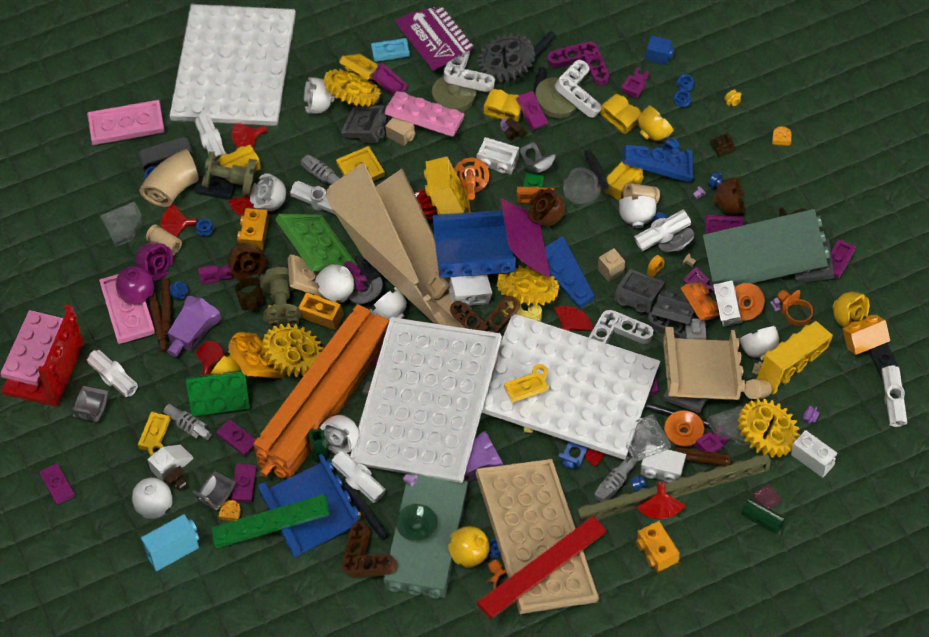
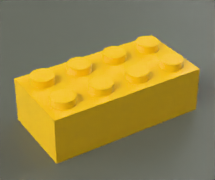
M448 157L426 161L424 176L427 185H425V191L427 196L431 197L432 205L437 207L438 215L471 213L470 199H468L467 191Z

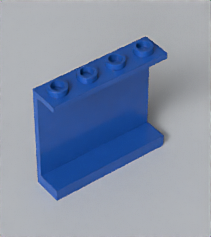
M502 210L433 215V232L439 278L515 272L516 259L509 248Z
M322 454L319 455L320 464L269 489L265 482L257 485L268 510L322 494L327 496L329 516L279 530L294 558L349 531L354 523L356 524L360 517L355 506L351 507L349 503L351 498L348 492L341 489L342 482L339 476H334L332 473L334 468L330 460H325Z

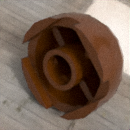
M734 177L719 183L716 194L713 195L715 206L718 205L720 210L728 215H737L745 212V201L742 202L744 194L739 179Z
M550 188L546 190L540 189L530 200L531 208L530 211L528 210V215L538 225H554L564 214V200L562 196Z
M242 242L231 249L228 254L227 263L233 276L236 279L244 280L252 278L251 276L257 273L260 275L266 267V258L263 251L256 244Z

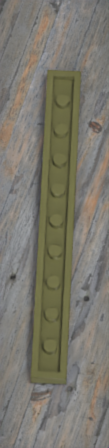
M768 454L764 456L757 455L750 460L736 461L732 465L719 466L708 472H698L694 476L687 478L681 477L670 483L665 482V493L676 498L769 471L771 461ZM657 486L649 489L642 488L632 494L625 493L611 500L604 499L594 505H584L578 509V522L581 525L592 516L599 520L637 509V506L657 493Z

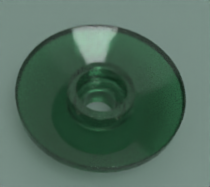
M412 504L403 508L398 514L396 520L397 530L407 540L422 541L429 538L435 532L437 517L428 506ZM415 524L421 525L420 527H413Z

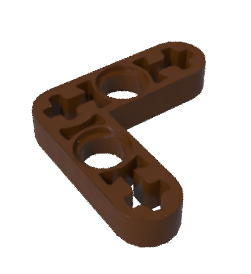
M513 296L504 297L486 320L462 301L453 302L450 306V313L467 329L500 333L509 323L511 317L519 311L520 301ZM508 301L513 302V308H508ZM457 306L462 307L461 310L467 315L464 316L461 313H457ZM501 314L503 321L501 324L496 325L494 318L496 315ZM471 317H476L477 319L475 327L469 326V319Z
M358 521L351 526L342 570L349 577L392 574L398 567V562L390 554L366 555L371 529L363 521ZM360 545V549L353 553V549ZM374 562L373 566L366 570L368 563Z

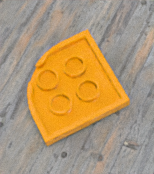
M239 332L229 341L230 358L240 366L242 373L246 376L284 378L287 375L286 371L281 374V369L279 368L274 370V364L268 365L269 359H264L265 354L261 353L263 348L261 347L262 340L256 333Z

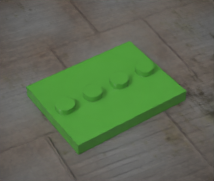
M278 214L275 220L311 271H322L326 266L332 264L344 266V263L347 261H352L358 266L322 215Z

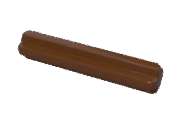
M679 447L674 450L686 454L685 460L727 466L731 460L729 454Z

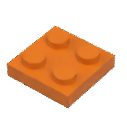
M701 282L690 283L681 287L700 321L715 319L720 316L718 304L711 299L709 290Z

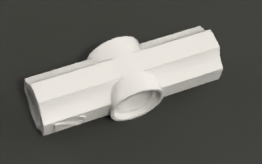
M204 113L198 115L195 123L204 149L207 150L208 154L209 151H215L214 164L218 165L217 159L226 154L222 146L218 129H215L210 115Z
M300 181L293 184L290 192L292 197L311 204L315 210H326L335 214L326 198V190L323 187H312Z
M684 210L677 212L667 219H657L652 223V227L634 236L636 244L643 252L657 243L668 242L674 237L675 233L691 225V221Z
M94 350L90 353L87 359L88 364L99 373L102 380L108 386L113 385L125 397H131L138 388L137 383L125 373V370L117 361L112 362L100 350Z
M887 366L882 368V378L885 391L884 402L887 405L889 425L901 427L907 424L904 403L905 391L902 388L899 367ZM890 394H896L899 398L894 399Z
M344 450L340 451L332 459L331 464L346 477V482L352 488L360 490L373 503H376L383 497L386 489L371 476V471L366 466L357 463Z

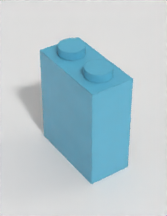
M185 514L141 537L146 556L155 571L199 548L197 528L192 519L188 521Z

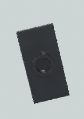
M200 175L195 188L196 194L231 200L236 184L230 183L228 180L211 177L207 188L202 186L204 176Z
M362 255L355 256L356 264L361 269V275L366 276L367 280L382 276Z
M887 342L868 350L882 382V368L887 366L899 367Z

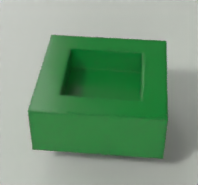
M526 173L523 187L543 188L544 176Z

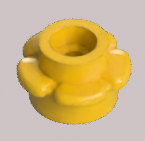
M736 90L730 91L724 98L728 106H736L741 101V93Z

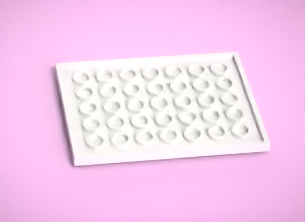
M191 4L170 119L195 121L198 115L205 113L210 115L212 122L278 126L296 15L295 10Z
M514 314L509 321L499 346L482 413L625 460L660 361ZM537 364L545 365L548 369V374L544 379L548 385V391L511 403L504 389V383L532 374V369ZM538 369L536 372L542 374L543 370Z
M390 317L359 424L358 442L352 449L350 457L366 467L406 474L410 472L436 479L463 483L502 339L501 334Z

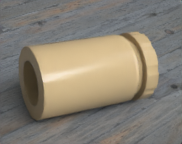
M627 183L624 187L623 197L632 196V200L638 199V196L651 197L655 199L657 204L660 198V191L658 187Z
M157 224L152 225L147 231V241L165 244L171 249L173 255L180 250L182 241Z
M766 379L749 380L746 382L744 389L745 395L750 399L767 398L772 391L771 384Z

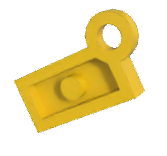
M537 364L533 367L532 374L504 383V389L511 403L548 391V385L544 379L548 374V369L545 365ZM538 369L543 370V373L538 374L536 371Z
M155 412L150 413L138 443L139 449L149 451L150 456L155 454L153 452L155 448L161 449L164 447L161 443L170 423V416Z

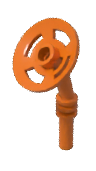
M477 158L463 159L455 166L454 170L456 173L460 172V179L467 191L468 199L473 200L475 193L482 191L488 184V167ZM467 162H475L474 166H466L465 168L462 166ZM480 167H482L484 170V179L481 178L482 173Z

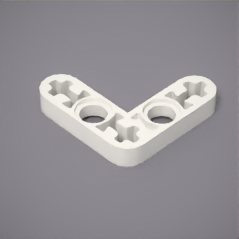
M470 50L447 63L444 70V80L447 83L485 92L494 89L495 78L492 75L465 69Z
M577 60L558 79L555 88L587 116L596 117L600 112L601 105L577 85L588 73L589 66L586 62Z
M607 310L602 313L589 336L591 339L608 343L615 332L639 343L648 344L653 339V328L616 311ZM610 318H613V320H610V322L608 323V327H607V326H606L607 319L609 320ZM624 324H630L633 328L630 330H624L622 326ZM599 331H604L607 335L601 338L598 337L596 333Z

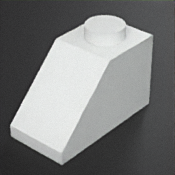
M181 445L162 447L147 460L151 472L160 480H164L177 467L181 466L183 468L194 458Z

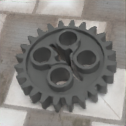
M511 33L509 37L506 34L503 35V38L497 36L496 41L491 39V44H485L486 49H481L482 54H478L479 60H477L478 67L482 73L492 75L495 81L498 79L500 83L503 79L509 82L511 77L516 80V75L522 76V71L528 72L526 67H532L531 62L535 61L533 57L535 52L529 39L526 40L525 36L520 37V34L514 37L513 33Z

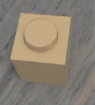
M393 117L386 125V137L403 146L412 141L415 136L413 123Z
M612 249L599 257L598 270L608 282H611L625 273V261L615 249Z

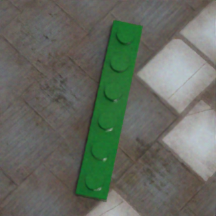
M322 494L212 527L214 546L216 548L224 547L329 516L327 496Z

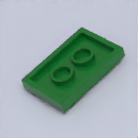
M241 370L186 377L190 410L193 416L250 409L246 376Z

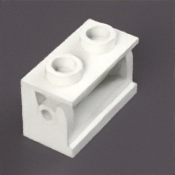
M485 137L479 153L477 152V159L483 161L490 169L512 175L519 160V147Z
M487 275L451 277L449 281L450 286L447 288L452 303L462 301L469 306L489 304L492 296Z
M733 281L714 284L723 327L742 323Z
M806 430L793 443L791 452L793 457L822 478L835 465L834 457L838 454Z
M647 445L641 464V475L650 479H661L667 483L676 481L682 476L686 454Z

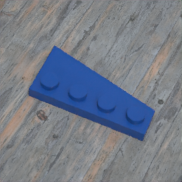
M625 145L623 148V164L689 183L693 179L692 150L679 152V149H671L667 151L658 147L648 149L646 146Z
M562 236L546 246L545 251L550 276H554V280H558L559 288L579 309L593 301L594 294L564 237Z

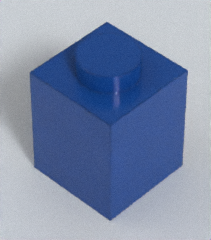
M651 36L646 50V60L667 65L668 60L672 59L674 54L672 40Z

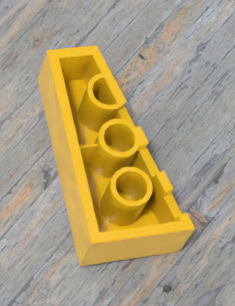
M817 321L811 325L804 326L799 333L792 334L786 342L779 343L774 350H769L764 354L757 379L769 381L772 387L771 394L774 395L781 383L784 385L788 383L795 371L797 373L802 371L808 361L812 362L829 347L833 335Z

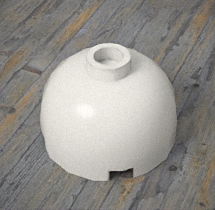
M309 77L308 80L310 82H306L304 90V101L308 102L309 107H305V110L311 114L322 113L334 101V95L329 94L330 91L325 90L326 86L323 85V79Z
M264 174L258 178L260 179L258 184L254 183L250 193V201L256 209L271 212L277 210L284 203L286 188L284 183L276 176Z
M632 196L619 200L620 216L623 221L632 225L633 228H643L655 216V199L646 196H638V199L632 200Z
M338 264L326 266L319 272L315 283L318 282L320 286L318 288L319 292L325 298L335 302L337 300H342L341 302L347 300L354 289L355 283L351 272L346 267Z
M395 287L394 293L391 291L387 292L374 304L376 309L374 311L370 309L371 314L375 316L378 314L390 320V317L403 319L405 316L403 312L407 306L406 298Z
M772 326L760 329L754 334L749 333L739 340L744 352L749 357L760 358L763 361L764 354L769 350H774L779 344L780 339L776 327Z
M332 416L319 427L325 431L326 442L329 445L327 448L335 454L342 450L346 453L350 452L358 442V428L346 416Z
M146 478L140 481L133 490L132 502L134 509L144 518L155 519L161 517L172 506L173 497L170 488L163 480Z

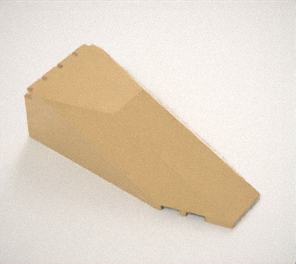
M362 163L330 185L326 191L329 205L362 256L434 324L465 328L450 313L452 302L449 290H446L439 299H435L425 286L435 271L438 272L435 240L404 170L400 169L375 187L365 163ZM444 277L449 284L451 277Z

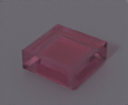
M770 484L753 494L756 502L769 509L781 503L782 500Z

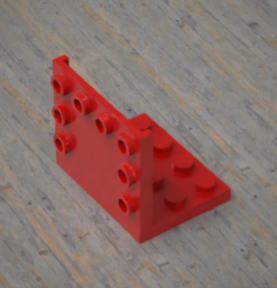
M66 304L64 306L65 316L43 367H38L41 377L38 386L6 379L2 389L3 395L58 407L84 344L83 335H81L80 325H78L77 315L74 312L73 306Z

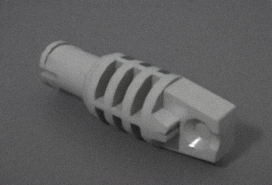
M310 155L305 156L301 160V166L323 183L332 185L340 179L333 169Z
M171 404L164 408L163 413L170 416L171 419L176 421V425L194 438H197L199 435L208 441L212 436L204 428L206 424L189 412H182Z
M626 457L618 468H613L594 494L595 499L601 502L604 499L613 497L627 481L628 473L636 466L635 460Z

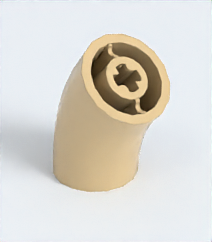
M185 149L170 156L147 176L139 190L144 199L156 206L169 207L185 188L199 181L197 169L189 151Z

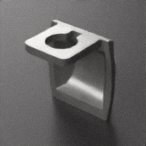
M535 142L519 149L526 164L524 169L530 172L538 173L547 170L555 159V153L542 157ZM528 148H532L535 151V161L526 156Z
M83 386L77 397L75 407H72L73 417L98 422L106 406L108 391Z
M214 471L206 480L200 492L198 493L193 490L192 494L196 497L197 501L217 511L229 497L236 482Z

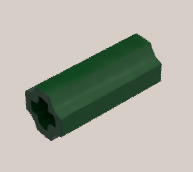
M320 428L311 430L308 438L312 460L319 463V455L321 454L327 460L329 455L325 431Z
M751 498L747 500L741 515L776 534L783 526L785 520L784 516Z

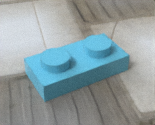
M406 38L371 44L374 62L409 57Z

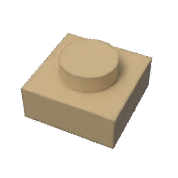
M436 271L425 284L435 299H439L450 286L445 278H439V272Z

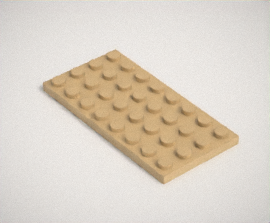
M552 459L476 470L475 474L508 578L575 530ZM581 551L516 600L519 613L597 602L599 597L584 552Z

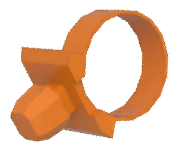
M785 290L778 293L777 298L783 304L781 315H786L789 323L794 326H805L812 320L813 308L809 302L799 299L800 290L795 291L792 295ZM792 305H803L810 310L811 316L806 320L798 321L791 318L787 310Z
M496 559L488 563V568L491 573H494V576L489 578L487 583H493V590L496 588L498 577L503 573H507L506 569L502 570L501 567L503 566Z

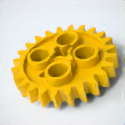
M336 69L333 71L329 70L323 79V85L326 86L325 90L330 91L329 94L335 95V98L347 101L348 104L354 103L356 106L360 104L363 107L364 105H374L378 102L381 94L380 89L377 88L378 85L373 84L374 81L364 80L355 72L350 73L348 70L346 72L342 69H339V71Z
M519 265V268L515 267V272L498 275L497 287L498 291H501V295L516 297L520 304L525 302L528 306L530 303L537 306L538 303L544 305L545 302L550 303L551 300L554 301L559 290L558 280H554V276L548 277L534 269H530L529 266L523 268Z
M287 323L286 327L280 324L279 328L273 326L272 330H268L261 344V347H263L261 353L265 354L264 359H269L268 365H275L274 370L279 368L281 369V374L286 371L288 376L294 373L295 377H298L299 373L302 376L306 374L324 348L320 347L321 341H316L317 336H310L311 331L305 332L304 327L298 329L297 324H295L293 328Z
M765 398L762 402L759 399H756L755 402L751 400L743 407L739 413L740 417L737 419V422L740 423L737 428L742 430L740 435L746 436L744 442H750V448L755 446L757 453L762 450L763 455L770 453L772 458L775 455L781 457L784 454L786 456L789 451H792L793 443L800 436L797 433L799 427L794 426L797 421L790 419L793 414H786L787 408L780 409L781 404L779 403L775 406L773 400L770 403H767ZM774 417L773 423L770 425L769 422ZM769 427V429H768V431H767V435H766L765 438L763 439V435H764L765 431L767 430V428Z

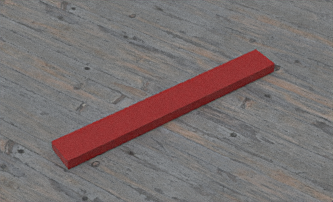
M592 516L479 600L476 605L491 620L603 536L607 529Z

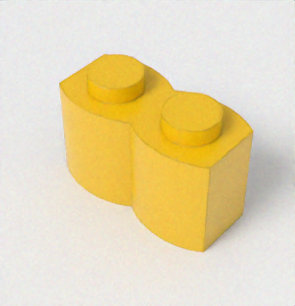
M491 89L484 104V114L492 118H506V120L511 117L518 123L523 113L516 100L519 95L507 94L500 89Z
M615 94L601 105L600 114L623 134H627L638 125L641 111L639 108L630 105L624 96Z

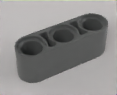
M178 138L142 149L138 153V157L143 171L146 172L149 167H157L165 159L182 150L187 149L192 158L194 153L187 138Z

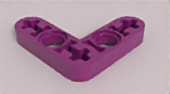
M585 42L554 50L548 54V65L551 68L556 69L573 65L577 60H582L588 64L589 73L595 85L601 87L609 82V72L597 45L593 42ZM576 53L577 56L572 58L569 57L568 54ZM596 61L599 62L600 65L592 66L591 63Z

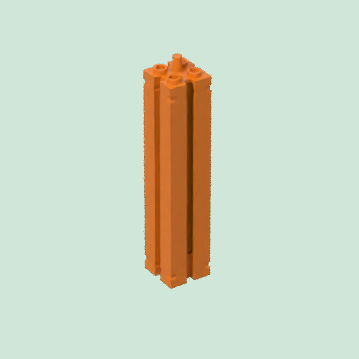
M359 304L355 306L353 313H350L262 431L261 436L253 443L257 463L262 468L260 471L262 476L266 477L272 469L280 478L289 479L295 475V471H298L311 453L308 438L309 432L318 429L328 418L339 415L374 367L373 362L375 359L378 361L389 324L388 319L378 314L376 316L371 314L369 309Z

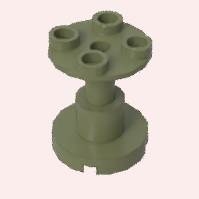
M209 151L205 163L206 173L203 177L202 186L208 188L212 175L228 178L230 183L243 185L242 195L250 196L257 160L249 159L247 167L233 165L232 168L215 165V151Z
M275 267L266 270V274L264 276L261 274L260 287L264 292L271 295L275 305L265 310L263 313L264 321L268 323L270 328H273V326L278 328L280 324L287 326V323L290 326L298 325L301 311L295 305L287 304L286 301L290 297L289 292L295 289L290 287L288 268Z

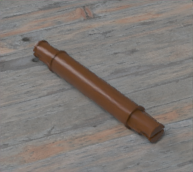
M168 278L162 279L161 324L164 335H168L172 325L170 279Z
M153 292L152 296H149V306L161 352L167 353L168 339L167 335L163 334L162 314L156 293Z

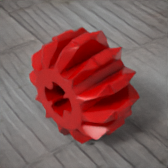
M425 189L416 192L415 196L426 220H432L433 215H438L437 207L432 205L431 197L427 196Z

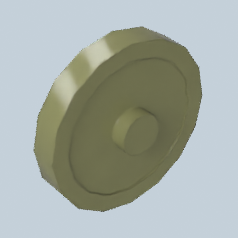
M444 76L439 78L432 87L433 102L449 109H456L459 112L466 111L476 101V89L447 83L444 80Z
M559 78L543 80L535 91V97L543 113L554 118H566L574 114L577 107L555 88Z

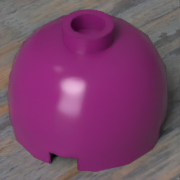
M159 242L144 244L138 250L135 258L136 266L146 269L151 274L153 280H160L168 274V271H166L168 266H172L173 263L171 249Z
M140 266L126 267L117 276L116 290L118 297L127 304L136 305L143 303L154 292L155 287L151 274Z

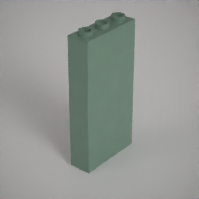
M815 209L704 234L703 238L713 285L733 281L736 287L742 283H755L828 266L826 258H830L828 247L823 246L826 238L824 231L820 232L819 227H822L820 215L816 216Z
M409 472L408 475H417L418 479L413 488L410 486V483L406 482L390 555L397 560L398 567L392 574L385 575V588L393 592L405 591L412 595L423 594L431 598H445L453 564L448 544L451 543L452 537L450 535L461 527L468 495V481L458 483Z

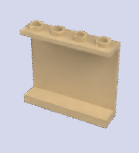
M665 327L663 346L668 396L739 400L741 392H744L745 381L741 380L743 366H740L741 352H738L739 338H736L735 330H731L729 341L674 338L673 327Z

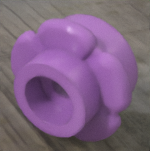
M809 405L802 419L807 421L808 424L811 422L815 423L819 416V412L816 411L817 406L812 407Z

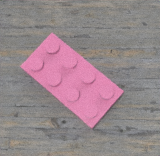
M396 91L385 110L386 115L452 137L464 118V113L456 109H449L438 103H431L423 98H416L405 92Z
M159 100L88 112L93 145L165 132Z
M119 274L99 280L118 344L155 334L146 301L134 305L127 304L118 297L116 279Z
M29 310L2 368L1 377L38 386L41 380L38 367H43L63 318Z

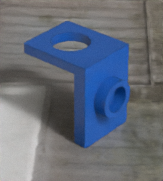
M569 441L564 454L559 453L558 455L560 462L567 468L573 469L575 467L579 469L588 447ZM574 447L579 448L581 451L580 456L577 458L569 455V451Z

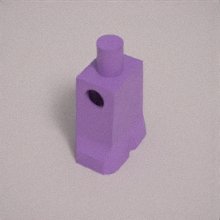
M187 296L183 309L168 332L172 342L167 350L168 354L177 357L183 348L192 352L206 333L222 319L220 312L203 298Z
M486 431L479 434L473 442L463 481L470 482L477 479L475 474L477 469L503 466Z

